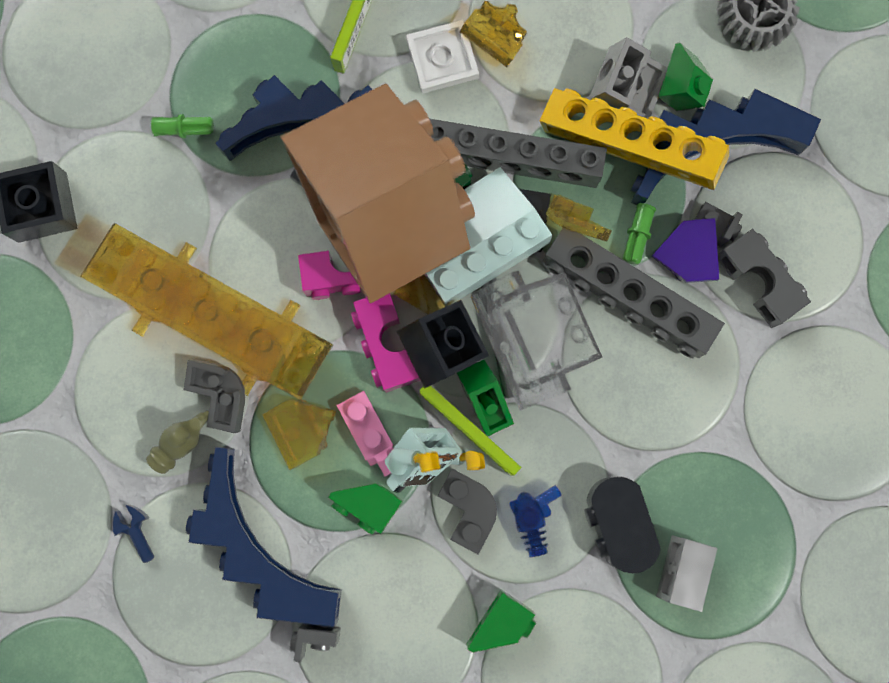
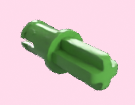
M179 114L178 117H152L151 130L154 136L175 135L186 138V135H210L214 131L211 117H185L184 114Z
M645 203L637 204L632 227L627 230L629 238L623 255V260L629 264L638 265L641 262L646 241L651 238L649 231L654 213L656 212V208L652 205Z

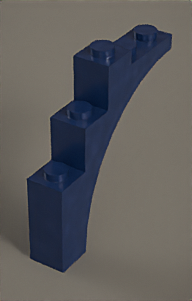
M274 75L269 80L262 81L252 94L257 106L248 109L234 127L225 129L215 144L222 154L231 161L249 147L268 138L289 133L345 103L322 80L316 85L307 87L302 93V97L298 99ZM367 85L362 91H355L348 99V102L373 89Z
M754 89L748 98L743 96L735 111L709 99L703 109H696L690 121L666 110H663L659 117L665 121L666 125L675 128L685 126L692 129L696 135L705 138L708 136L721 138L727 145L756 144L778 148L798 156L810 146L822 120L757 89ZM661 141L655 146V148L659 150L667 149L671 145V143L668 141ZM689 151L684 157L688 159L700 154V152ZM647 168L644 176L638 174L630 190L635 193L631 203L635 205L645 203L655 186L666 174L651 168Z
M215 447L214 453L210 454L208 460V472H211L210 485H206L203 494V503L207 504L206 509L193 510V514L189 515L186 523V534L189 535L188 543L227 547L226 552H222L219 563V570L223 571L222 580L261 584L260 589H256L253 599V608L258 609L256 618L334 627L339 618L342 589L319 585L294 574L277 562L258 542L245 520L237 498L234 479L235 449Z

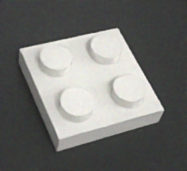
M463 20L406 35V41L422 94L479 79V71Z

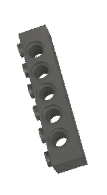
M430 119L433 128V135L430 137L435 142L445 136L449 137L455 144L467 167L495 171L501 167L508 174L597 188L602 179L607 148Z
M566 224L542 261L547 264L546 268L557 276L565 275L573 280L572 284L577 289L585 293L591 291L599 296L598 301L604 306L611 309L616 307L626 313L624 317L636 325H641L642 323L652 330L651 334L664 342L671 341L678 346L677 350L681 354L689 358H700L706 355L725 324ZM572 256L582 257L585 261V267L577 268L573 266L570 258ZM597 273H608L611 277V284L599 282ZM624 288H632L637 294V300L630 301L626 299L623 293ZM651 304H657L662 308L663 316L661 318L655 317L651 313ZM678 320H683L688 324V334H683L678 330Z

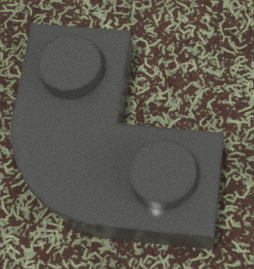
M196 359L188 360L184 391L211 396L207 427L230 433L241 432L245 389L240 377L232 369L224 365Z
M452 468L438 497L465 512L450 540L479 555L496 520V503L491 492L484 485Z

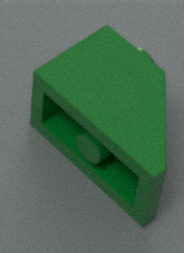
M675 43L658 97L676 111L705 107L713 79L699 58L681 43Z
M485 359L457 373L466 397L486 436H490L514 424L498 380Z
M500 589L467 641V649L474 653L516 644L522 636L527 638L536 624V621L533 620L535 617L534 611Z

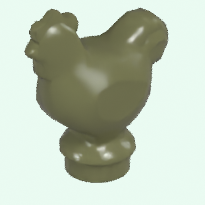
M209 411L201 412L191 420L173 423L165 429L160 436L159 446L152 447L150 454L146 457L148 465L160 474H165L170 469H173L176 464L175 460L185 457L198 445L199 434L208 420Z

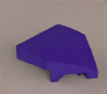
M715 218L683 221L656 250L652 257L677 276L679 281L683 280L685 283L720 280Z

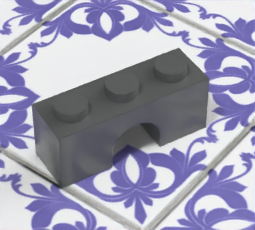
M752 228L718 254V261L733 280L747 272L756 273L763 279L765 293L753 305L769 326L774 328L783 324L811 303V300L807 297L808 294L805 287L795 281L788 273V267L785 262L779 257H775L768 248L769 244L765 237L760 233H756Z

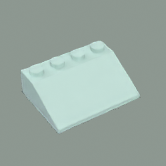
M501 167L464 189L475 211V217L465 222L471 249L424 274L445 307L457 302L550 244L551 232L536 209Z

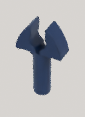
M126 505L128 512L132 516L131 524H127L124 521L121 511H115L113 516L114 536L122 533L128 534L142 562L148 563L154 559V554L141 530L143 521L149 519V516L136 506Z

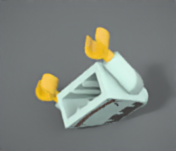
M409 428L385 459V465L392 474L387 479V485L396 493L402 492L406 486L426 485L450 464L463 465L464 461H466L467 470L485 469L484 455L476 451L464 452V450L459 448L446 428Z

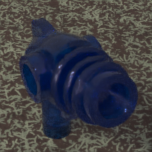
M556 485L535 498L528 492H521L516 500L509 503L515 517L517 531L519 533L527 532V534L522 535L520 538L528 539L524 542V545H530V547L525 549L528 551L530 558L548 553V543H542L547 538L540 536L546 534L547 531H539V529L546 526L545 517L551 515L548 504L562 496Z

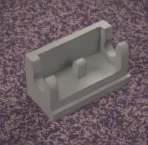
M672 535L656 597L672 604L702 612L717 548Z

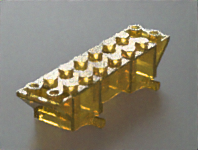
M113 223L80 277L133 306L141 314L131 331L143 337L152 321L163 323L238 365L246 373L242 380L245 395L249 396L248 394L258 380L268 382L293 397L302 400L333 344L292 322L301 305L289 300L285 310L280 315L188 264L195 250H197L196 247L188 242H185L180 253L175 257L118 224Z

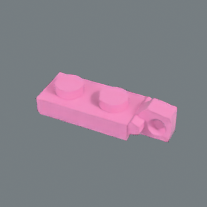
M365 391L336 405L365 460L369 462L370 466L378 463L385 477L391 475V472L385 465V459L393 450L394 445Z

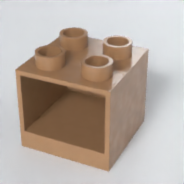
M387 83L281 136L318 224L370 304L471 249L465 222L475 217V211L467 193L460 184L454 182V178L465 173L462 157L455 144L447 136L435 142L430 137L433 135L430 119L420 102L414 99L404 105Z

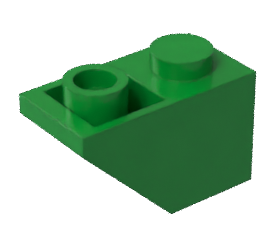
M379 483L334 491L328 496L329 499L334 501L331 505L333 509L346 517L349 513L359 519L357 525L371 535L375 531L381 534L403 503L401 498Z

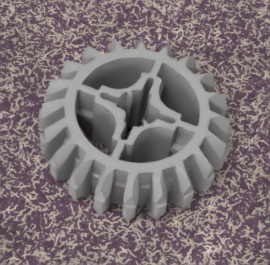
M719 0L716 14L720 16L718 25L726 26L723 30V35L731 34L733 36L731 44L738 40L741 42V50L750 45L754 52L760 46L764 51L772 45L776 47L783 39L787 38L797 24L798 18L796 16L799 13L800 7L795 5L797 0Z

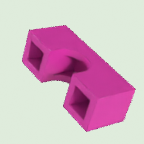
M329 250L298 255L302 290L307 297L311 296L313 300L329 298L330 293L342 292V295L360 293V287L350 272H340L333 267V259Z
M390 293L371 304L367 298L353 302L356 311L351 312V316L356 330L363 329L366 340L361 341V345L366 358L372 357L376 369L371 370L376 387L383 386L385 393L420 381L406 350L391 352L382 346L381 340L384 332L388 328L400 324Z

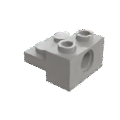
M626 37L609 47L589 99H602L609 106L620 109V107L630 108L638 116L648 119L652 115L658 100L667 67L650 58V50Z

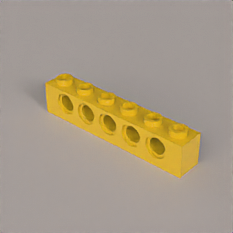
M554 88L539 120L546 133L575 143L607 148V154L711 190L715 189L729 158V145L721 138L715 136L705 138L696 135L688 127L678 126V128L666 125L665 121L654 116H650L647 119L638 116L630 108L620 107V109L611 107L607 102L599 98L586 99L572 89L562 91ZM577 113L585 114L580 120H571ZM605 122L613 123L607 130L599 129V126ZM638 131L642 133L635 140L627 139L628 134ZM661 141H668L671 143V145L664 150H659L655 148V146ZM689 151L701 153L700 157L695 160H688L684 157Z

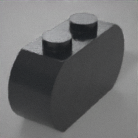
M625 477L601 479L590 489L586 499L589 508L584 509L589 526H595L599 538L594 540L599 557H605L607 563L625 573L635 574L646 571L657 561L661 548L641 488L636 482Z

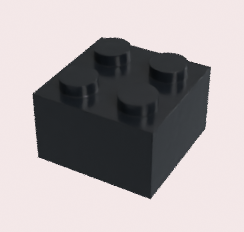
M53 161L0 173L1 233L20 243L78 229L67 172Z
M462 300L419 318L396 331L424 389L489 356Z

